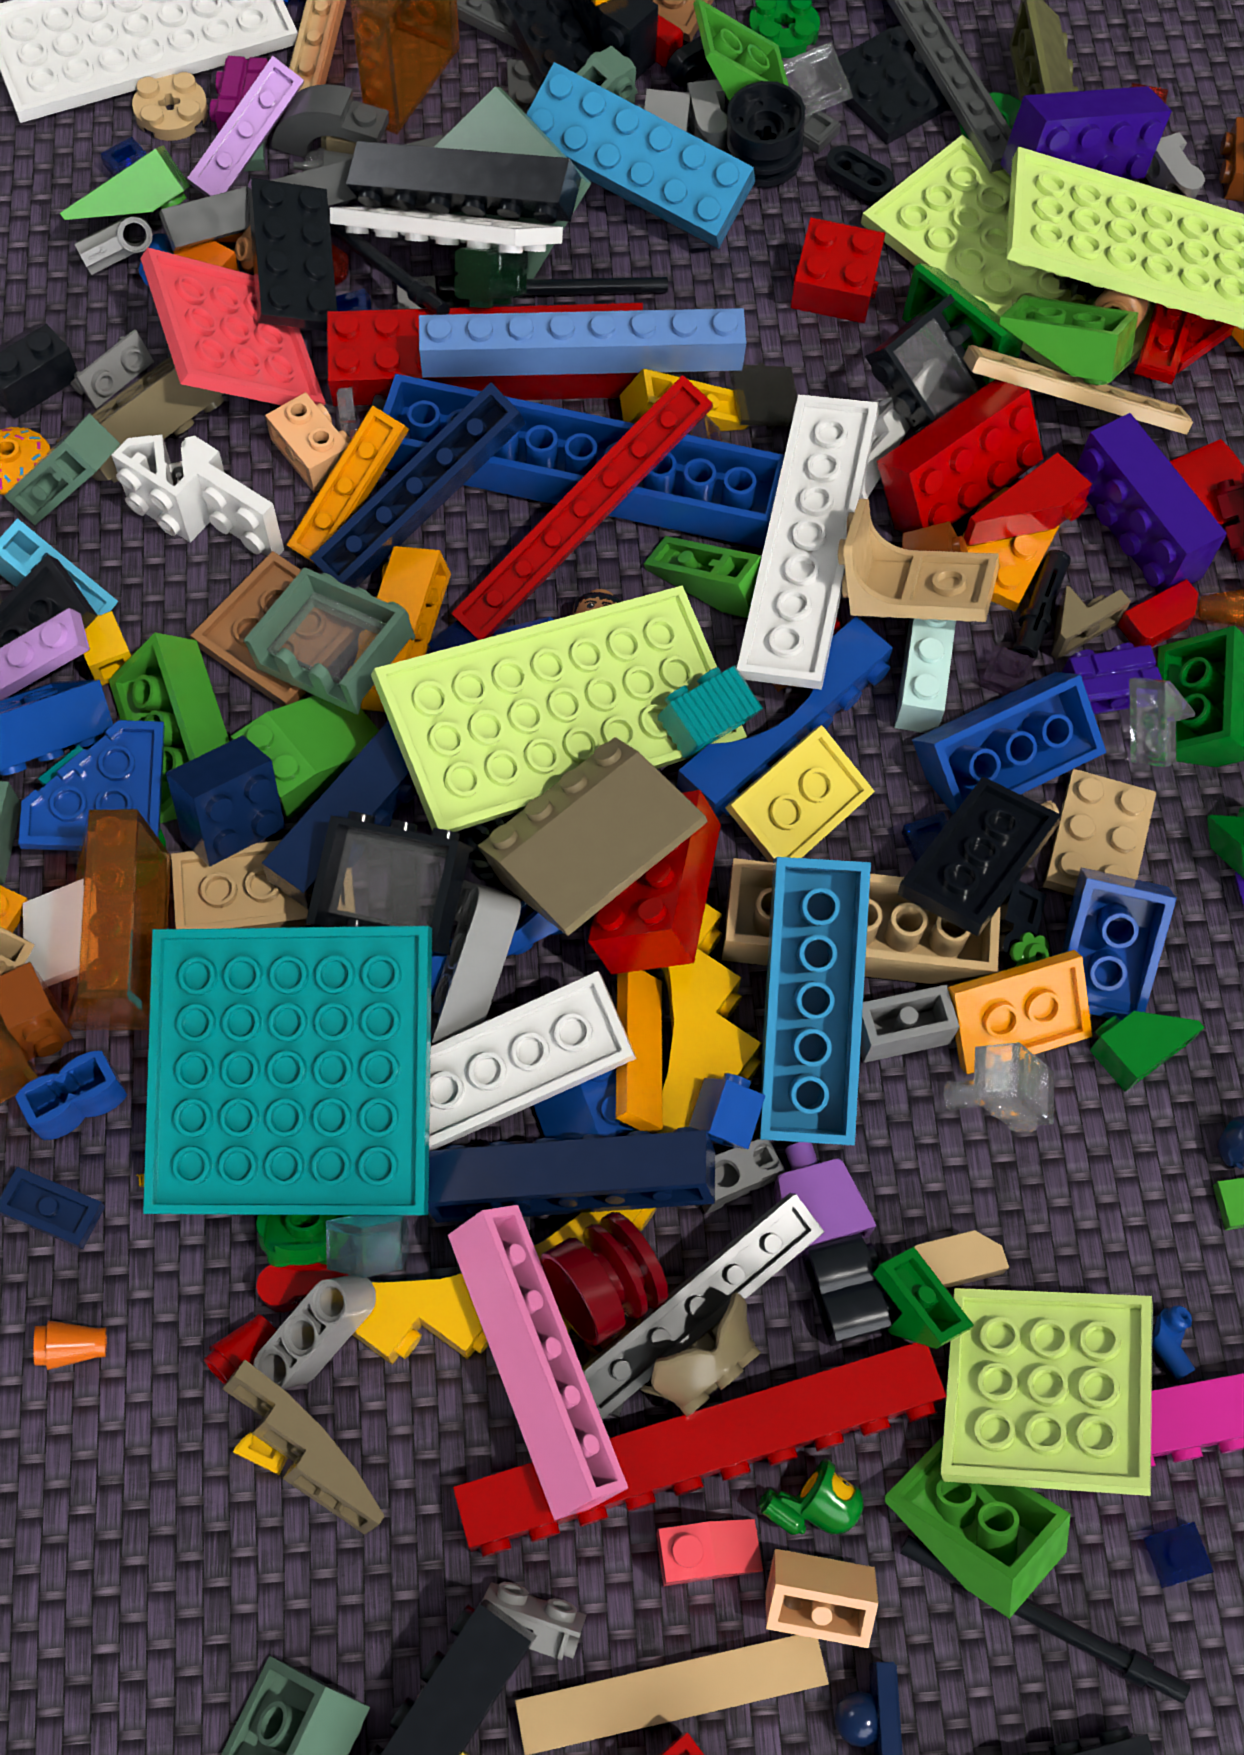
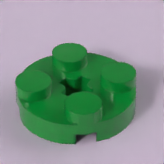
M756 0L755 7L750 12L748 28L779 45L782 58H793L806 53L807 46L811 45L812 42L814 46L818 39L820 18L816 9L811 6L812 0ZM781 24H787L789 28H782Z
M258 1215L256 1221L259 1245L266 1253L269 1264L275 1267L315 1263L334 1264L344 1254V1248L351 1242L355 1231L353 1215ZM303 1224H312V1226L302 1228Z

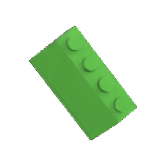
M155 632L109 679L120 720L164 722L161 824L177 819L166 772L230 741L197 640Z

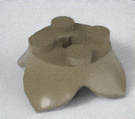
M737 1292L731 1294L730 1303L723 1318L686 1350L668 1357L656 1359L651 1379L640 1390L674 1402L687 1417L709 1399L708 1395L718 1387L722 1390L744 1371L743 1368L761 1353L751 1338L747 1322V1302L742 1295Z

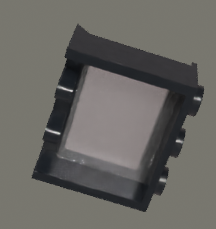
M951 294L927 304L925 309L865 356L871 365L874 377L884 385L893 399L896 411L905 418L914 435L986 386L982 378L984 376L973 373L963 359L966 351L961 344L971 337V329L964 323L951 328L941 313L955 301Z
M349 811L347 818L331 815L306 923L318 927L429 926L432 928V952L450 955V936L469 854L473 851V848L459 841V833L433 828L432 835L417 833V825L391 819L390 825L387 827L374 824L376 817L364 813Z

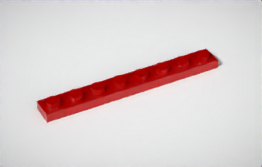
M682 375L451 613L453 617L477 640L491 637L713 408V403Z

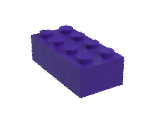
M1149 86L1024 95L1000 165L1011 176L1012 159L1017 148L1022 147L1125 179L1145 178L1172 110Z
M1131 413L1091 431L1076 469L1092 483L1086 499L1096 511L1099 521L1111 530L1118 539L1123 552L1127 556L1132 557L1142 570L1147 583L1155 587L1159 593L1185 579H1188L1191 584L1202 579L1225 539L1226 531Z

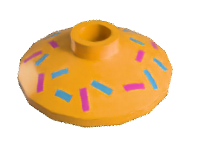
M9 427L0 430V495H5L51 450L49 443L41 434L28 428Z

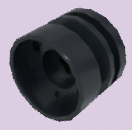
M759 81L746 85L734 94L728 104L727 153L754 167V187H773L784 184L796 175L802 165L806 107L797 92L779 82Z

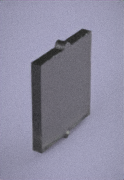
M760 362L758 365H743L742 371H729L740 425L767 426L769 429H773L775 426L791 427L798 398L791 367L765 366L764 363Z

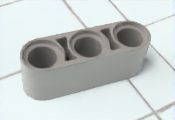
M360 1274L321 1280L261 1348L254 1359L253 1366L282 1389L307 1384L312 1381L371 1314L376 1302V1292L372 1282L366 1276Z

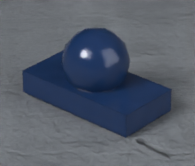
M894 1662L869 1663L871 1694L856 1691L847 1694L840 1700L835 1712L837 1731L843 1740L852 1746L866 1747L874 1744V1755H903L897 1665Z

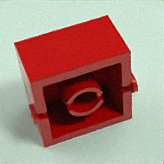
M810 217L799 265H797L796 273L794 274L791 308L865 324L871 297L875 298L878 281H875L885 232Z

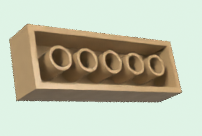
M733 858L722 950L723 961L767 965L773 877L772 862ZM870 874L864 977L953 986L998 972L1000 907L980 935L976 936L897 895L900 883L904 877Z

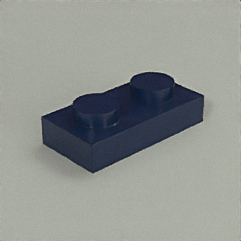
M16 1167L0 1197V1215L82 1250L105 1208L101 1201L20 1167Z

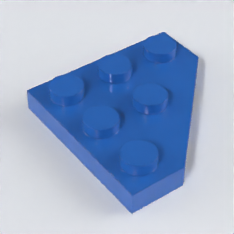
M118 720L105 731V736L87 751L83 749L60 768L57 771L58 775L39 791L35 789L21 801L18 841L20 848L159 853L165 738L164 722Z

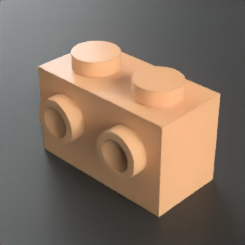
M305 392L266 414L265 417L271 440L315 493L323 487L351 439L344 430L338 432L332 425V419L324 405L321 403L316 405Z
M775 1549L765 1592L766 1629L868 1648L878 1608L875 1567Z

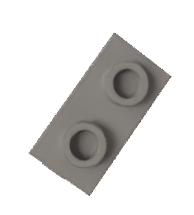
M134 329L127 336L118 338L117 344L83 371H77L74 374L75 379L71 381V385L80 395L85 392L93 407L97 409L154 363V360L137 330Z
M490 1583L482 1601L487 1599L522 1626L533 1630V1634L537 1637L529 1649L561 1661L563 1656L574 1658L586 1614L577 1612V1608L565 1600L553 1598L545 1601L528 1595L529 1592L524 1587L515 1583Z

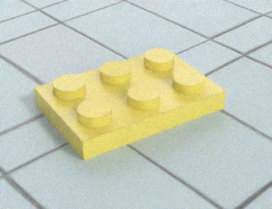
M820 725L814 728L725 808L768 862L773 863L776 857L802 858L875 791L826 729Z

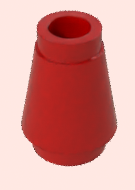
M257 1314L252 1320H249L209 1347L211 1353L204 1358V1362L209 1370L225 1385L244 1360L252 1365L254 1364L256 1355L276 1332V1329L265 1317Z

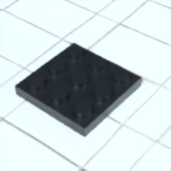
M900 23L820 66L819 79L886 145L951 108Z

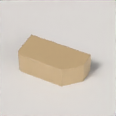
M975 1230L914 1246L945 1288L1001 1275L1009 1269L1002 1245Z

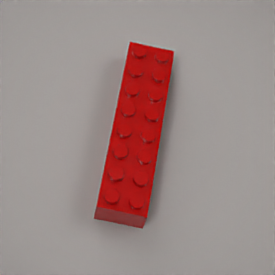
M643 303L450 308L449 314L643 310ZM429 309L327 311L328 384L333 406L372 405L375 394L388 396L395 374L482 391L492 382L504 396L520 400L620 398V394L639 374L607 373L422 378L419 353V315H435Z

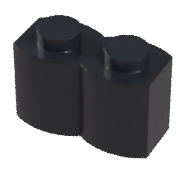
M861 1233L807 1247L804 1250L802 1258L806 1274L831 1347L885 1332L891 1327L890 1318L895 1316L894 1305L884 1289H880L876 1277L873 1275L879 1267L878 1256L873 1244H866Z

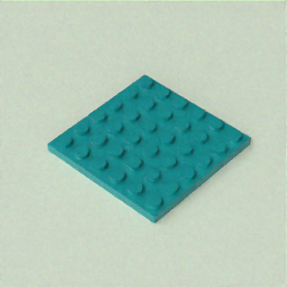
M429 926L152 929L143 1214L428 1215L432 928Z

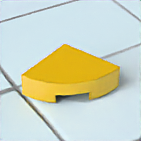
M252 1433L247 1434L233 1451L236 1455L277 1475H280L288 1459Z

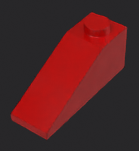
M1057 452L971 516L964 535L965 542L969 546L1055 529L1067 519L1073 521L1086 509L1088 505L1086 498L1092 483Z

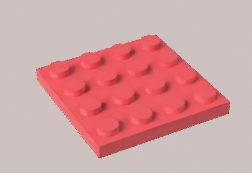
M147 247L140 259L180 384L281 406L306 392L316 405L319 403L326 404L300 328L258 323L254 275Z

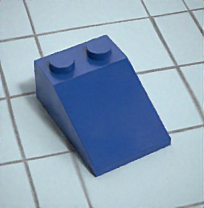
M1081 867L1070 906L1062 953L1075 950L1083 958L1090 1014L1106 1018H1112L1116 1015L1120 1020H1123L1133 1011H1146L1177 899L1168 886Z

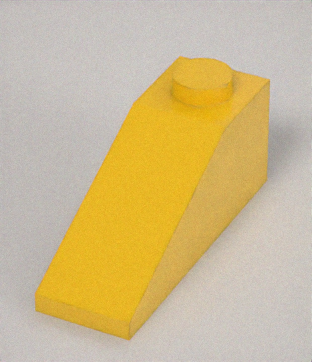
M643 368L619 396L623 421L636 423L680 377ZM689 380L713 403V408L688 434L746 429L749 423L743 392Z

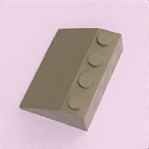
M614 737L609 742L600 745L593 755L575 769L566 772L559 782L540 797L531 800L525 809L510 821L497 827L478 847L505 887L569 936L706 824L708 820L642 754Z

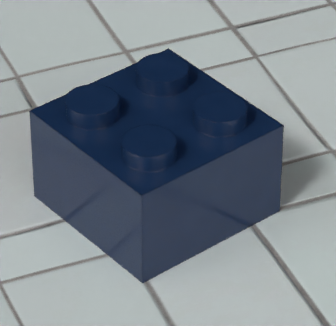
M244 735L166 772L182 841L209 867L285 828L272 760Z

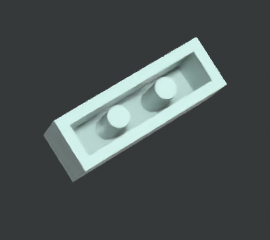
M910 618L894 728L927 733L939 727L945 711L956 620Z

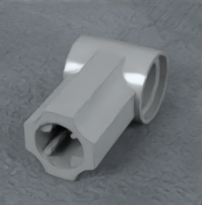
M128 214L119 221L74 243L89 272L93 275L134 253L145 251L152 242V231L145 218L137 214ZM130 223L142 225L145 229L144 239L136 244L126 241L123 237L125 226Z

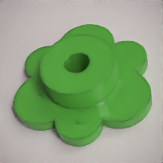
M1030 932L1023 933L1020 936V942H1015L1010 948V956L1013 962L1016 963L1015 967L1050 957L1048 953L1049 943L1044 936H1033Z

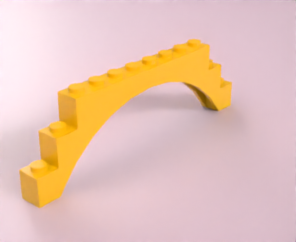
M705 904L694 963L662 967L668 989L672 1041L668 1073L662 1089L663 1129L658 1133H670L678 1128L689 1127L704 1078L723 1079L724 1073H730L751 1080L762 1061L757 1059L761 1042L727 1020L742 998L738 994L741 977L708 956L714 950L723 934L719 931L722 914L708 904ZM657 1208L581 1213L545 1241L534 1245L540 1260L544 1252L568 1238H576L584 1244L583 1232L585 1228L591 1224H599L601 1218L611 1212H620L639 1231H642ZM462 1273L433 1280L372 1282L376 1292L375 1307L352 1334L391 1365L394 1364L399 1356L406 1359L412 1353L422 1337V1334L418 1332L421 1326L467 1360L475 1350L481 1354L489 1345ZM561 1313L562 1319L569 1333L571 1330V1326L567 1323V1321Z

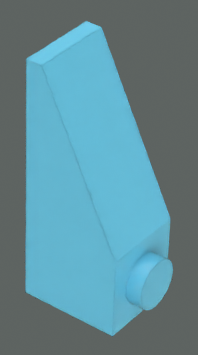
M18 518L0 537V575L13 586L17 587L48 554L61 562L97 615L110 612L119 602Z

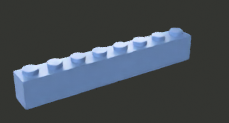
M744 308L419 315V353L422 378L639 373L643 368L657 372L742 371L746 349Z

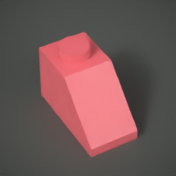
M755 1519L708 1521L661 1528L656 1533L663 1587L763 1572Z

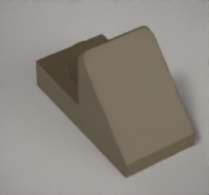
M1066 586L1057 607L1051 655L1058 660L1117 625L1131 600L1120 589L1108 597L1100 595L1086 606L1070 586Z

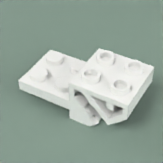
M162 435L127 438L111 455L118 472L116 477L122 484L126 495L125 502L138 515L144 516L147 514L156 520L158 525L169 535L175 536L177 534L191 543L211 522L220 532L224 534L230 532L239 538L244 546L254 554L262 553L268 556L274 551L280 555L284 551L273 503L224 472L219 451L196 436L186 437L181 443L182 461L171 463Z

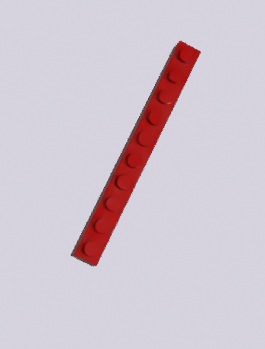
M912 1343L695 1411L687 1417L682 1415L609 1438L629 1488L599 1505L577 1514L554 1521L533 1462L455 1486L453 1490L468 1547L471 1552L481 1550L482 1558L512 1549L510 1540L529 1534L531 1542L555 1536L560 1533L558 1525L578 1519L579 1526L583 1527L609 1518L606 1509L626 1504L629 1512L656 1503L654 1494L669 1489L674 1490L675 1496L697 1491L704 1487L702 1479L721 1473L723 1481L732 1480L751 1473L749 1464L768 1459L770 1466L779 1465L798 1458L796 1449L811 1444L815 1445L817 1452L843 1444L845 1442L843 1434L861 1429L863 1437L891 1428L889 1420L902 1415H907L909 1422L932 1416L937 1413L934 1405L939 1404L947 1396L929 1346Z

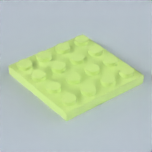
M954 1288V1300L974 1326L950 1341L941 1464L943 1481L1151 1496L1152 1296Z

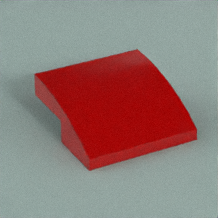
M1222 439L1169 461L1220 525L1239 517L1236 516L1223 520L1218 499L1215 495V492L1219 491L1217 486L1219 482L1233 479L1235 485L1243 483L1241 474L1244 473V466Z

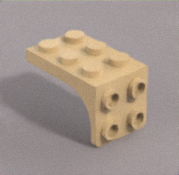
M859 499L855 512H849L847 537L846 539H841L838 546L839 565H845L842 595L843 598H849L850 614L853 616L986 622L999 570V554L918 551L897 547L882 538L874 528L870 516L869 500Z

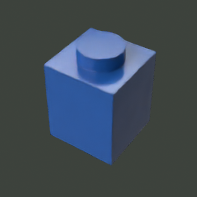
M724 1073L723 1079L704 1078L689 1127L707 1130L710 1140L722 1146L749 1149L766 1095L749 1089L751 1081L738 1075Z

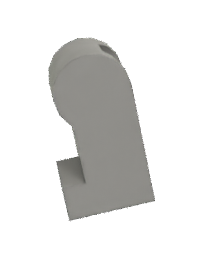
M717 79L687 83V93H691L689 124L692 135L724 151L727 146V115L724 113L725 92Z
M1180 132L1162 137L1145 177L1152 187L1195 199L1205 182L1203 172L1198 167L1192 165L1184 154L1183 150L1187 142Z
M757 1139L750 1143L749 1149L733 1148L715 1155V1204L701 1205L705 1215L722 1208L727 1202L748 1194L751 1190L759 1189L774 1182L778 1175L785 1173L770 1140Z

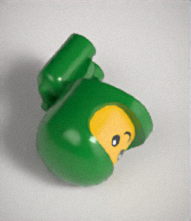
M827 1458L820 1462L797 1496L783 1491L776 1493L769 1488L763 1494L758 1504L762 1508V1514L791 1535L804 1534L806 1532L805 1520L830 1535L843 1534L855 1526L864 1508L863 1495L860 1489L855 1484L849 1483L835 1473V1464Z

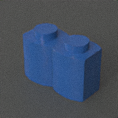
M92 1051L72 1059L61 1069L59 1074H48L30 1081L19 1090L15 1098L28 1125L42 1140H53L72 1132L83 1122L85 1117H96L110 1112L120 1105L128 1094L102 1051Z

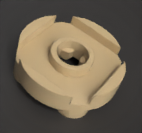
M180 72L157 79L144 77L137 82V92L132 100L135 119L139 128L144 132V128L153 132L154 138L165 141L187 138L196 132L195 126L201 120H203V124L207 120L209 111L205 92L196 83L195 77L191 73ZM174 105V109L167 110L166 106Z

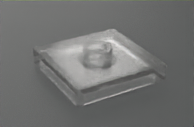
M832 42L783 61L788 85L801 96L806 107L805 117L853 98L850 85Z

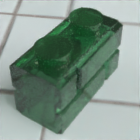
M491 246V249L459 248V250L455 251V271L458 272V275L455 276L454 295L459 299H469L470 307L492 308L493 304H512V297L521 296L527 292V274L524 273V269H527L528 251L523 250V253H504L498 251L499 247Z

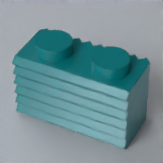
M735 665L724 672H721L719 667H715L697 680L698 687L689 691L687 686L684 685L664 699L667 706L657 715L658 721L662 722L663 728L672 737V742L677 745V749L681 751L682 757L688 758L708 744L713 743L750 721L763 709Z

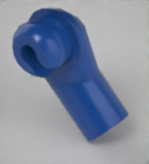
M1180 1305L1165 1308L1156 1318L1152 1335V1347L1175 1382L1196 1370L1181 1348L1185 1330L1192 1325V1317L1190 1312Z

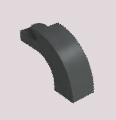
M329 84L310 86L299 91L282 114L273 134L272 148L307 159L315 139L321 136H334L356 143L357 141L380 143L389 123V111L353 100V89L349 87Z

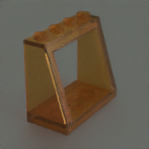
M351 0L350 5L362 100L365 104L389 111L387 131L394 134L399 133L459 50L457 0Z
M137 809L89 810L77 856L76 881L84 878L78 976L70 978L67 1027L70 1030H149L152 929L168 928L171 855Z

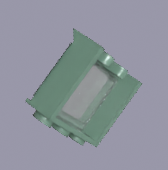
M304 567L246 636L244 642L258 670L358 715L363 698L374 685L371 677L374 668L391 664L410 639L414 640L416 637L407 611L399 604L384 602L371 596L370 593L360 587H349L338 582L330 574H319Z

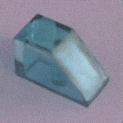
M352 1215L326 1220V1258L328 1270L366 1278L403 1268L409 1255L408 1215Z

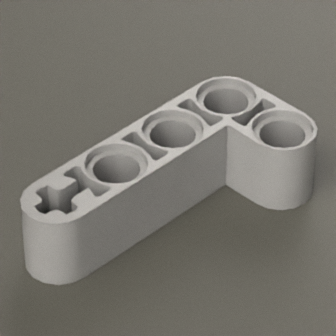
M463 880L454 919L458 922L450 946V955H447L431 1004V1046L485 1022L519 920L521 903L518 898L496 889Z

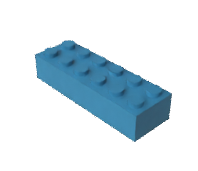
M555 62L551 66L526 114L567 158H570L576 168L588 180L718 249L755 183L754 167Z
M776 857L773 861L760 1093L766 1096L758 1118L757 1135L760 1140L855 1146L871 862Z

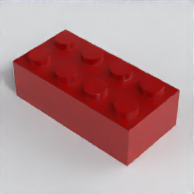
M995 379L877 461L896 530L906 533L948 521L952 525L1043 460L1030 390Z
M701 790L683 792L682 794L705 815L708 822L594 914L588 942L611 974L691 964L695 961L721 823Z

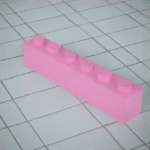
M512 1205L480 1211L448 1234V1238L555 1521L589 1510L629 1487L519 1206Z

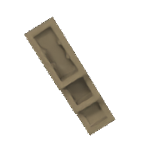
M244 1360L233 1372L222 1389L263 1417L252 1434L293 1461L283 1480L364 1535L380 1525L385 1515L358 1471L324 1428L284 1389L248 1361Z

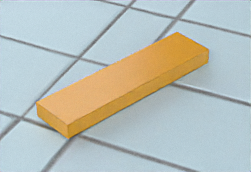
M372 405L287 543V546L312 561L310 557L363 506L410 429Z
M643 970L617 974V1013L637 1059L616 1068V1119L640 1131L656 1134L663 1129L662 981Z

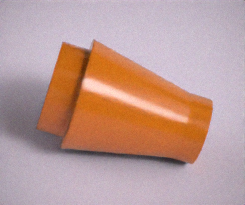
M48 1320L47 1325L35 1326L34 1365H46L47 1370L93 1358L106 1357V1327L94 1328Z

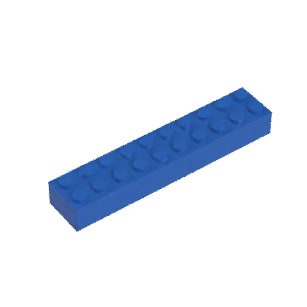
M395 374L383 412L410 430L386 469L400 471L481 391ZM506 397L521 413L526 424L463 485L557 505L635 423ZM686 435L608 516L764 549L785 455Z

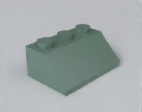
M269 1656L221 1755H348L361 1732L362 1724L370 1707L342 1691Z

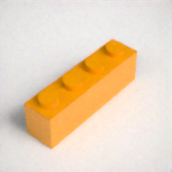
M394 546L389 562H386L383 566L382 583L375 598L387 603L395 602L402 606L409 615V620L416 637L414 640L410 639L391 664L422 656L427 652L451 576V572L440 550ZM367 630L361 633L356 661L375 639L376 634ZM373 685L363 698L360 708L363 710L385 712L376 687Z

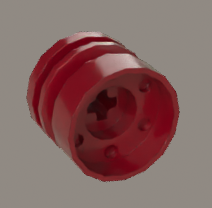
M611 1212L602 1217L599 1224L587 1226L583 1232L584 1244L576 1238H568L544 1252L540 1258L560 1312L576 1334L587 1344L597 1346L623 1329L626 1324L625 1313L631 1318L639 1319L646 1314L648 1308H657L665 1303L669 1297L668 1285L654 1251L637 1227L620 1212Z

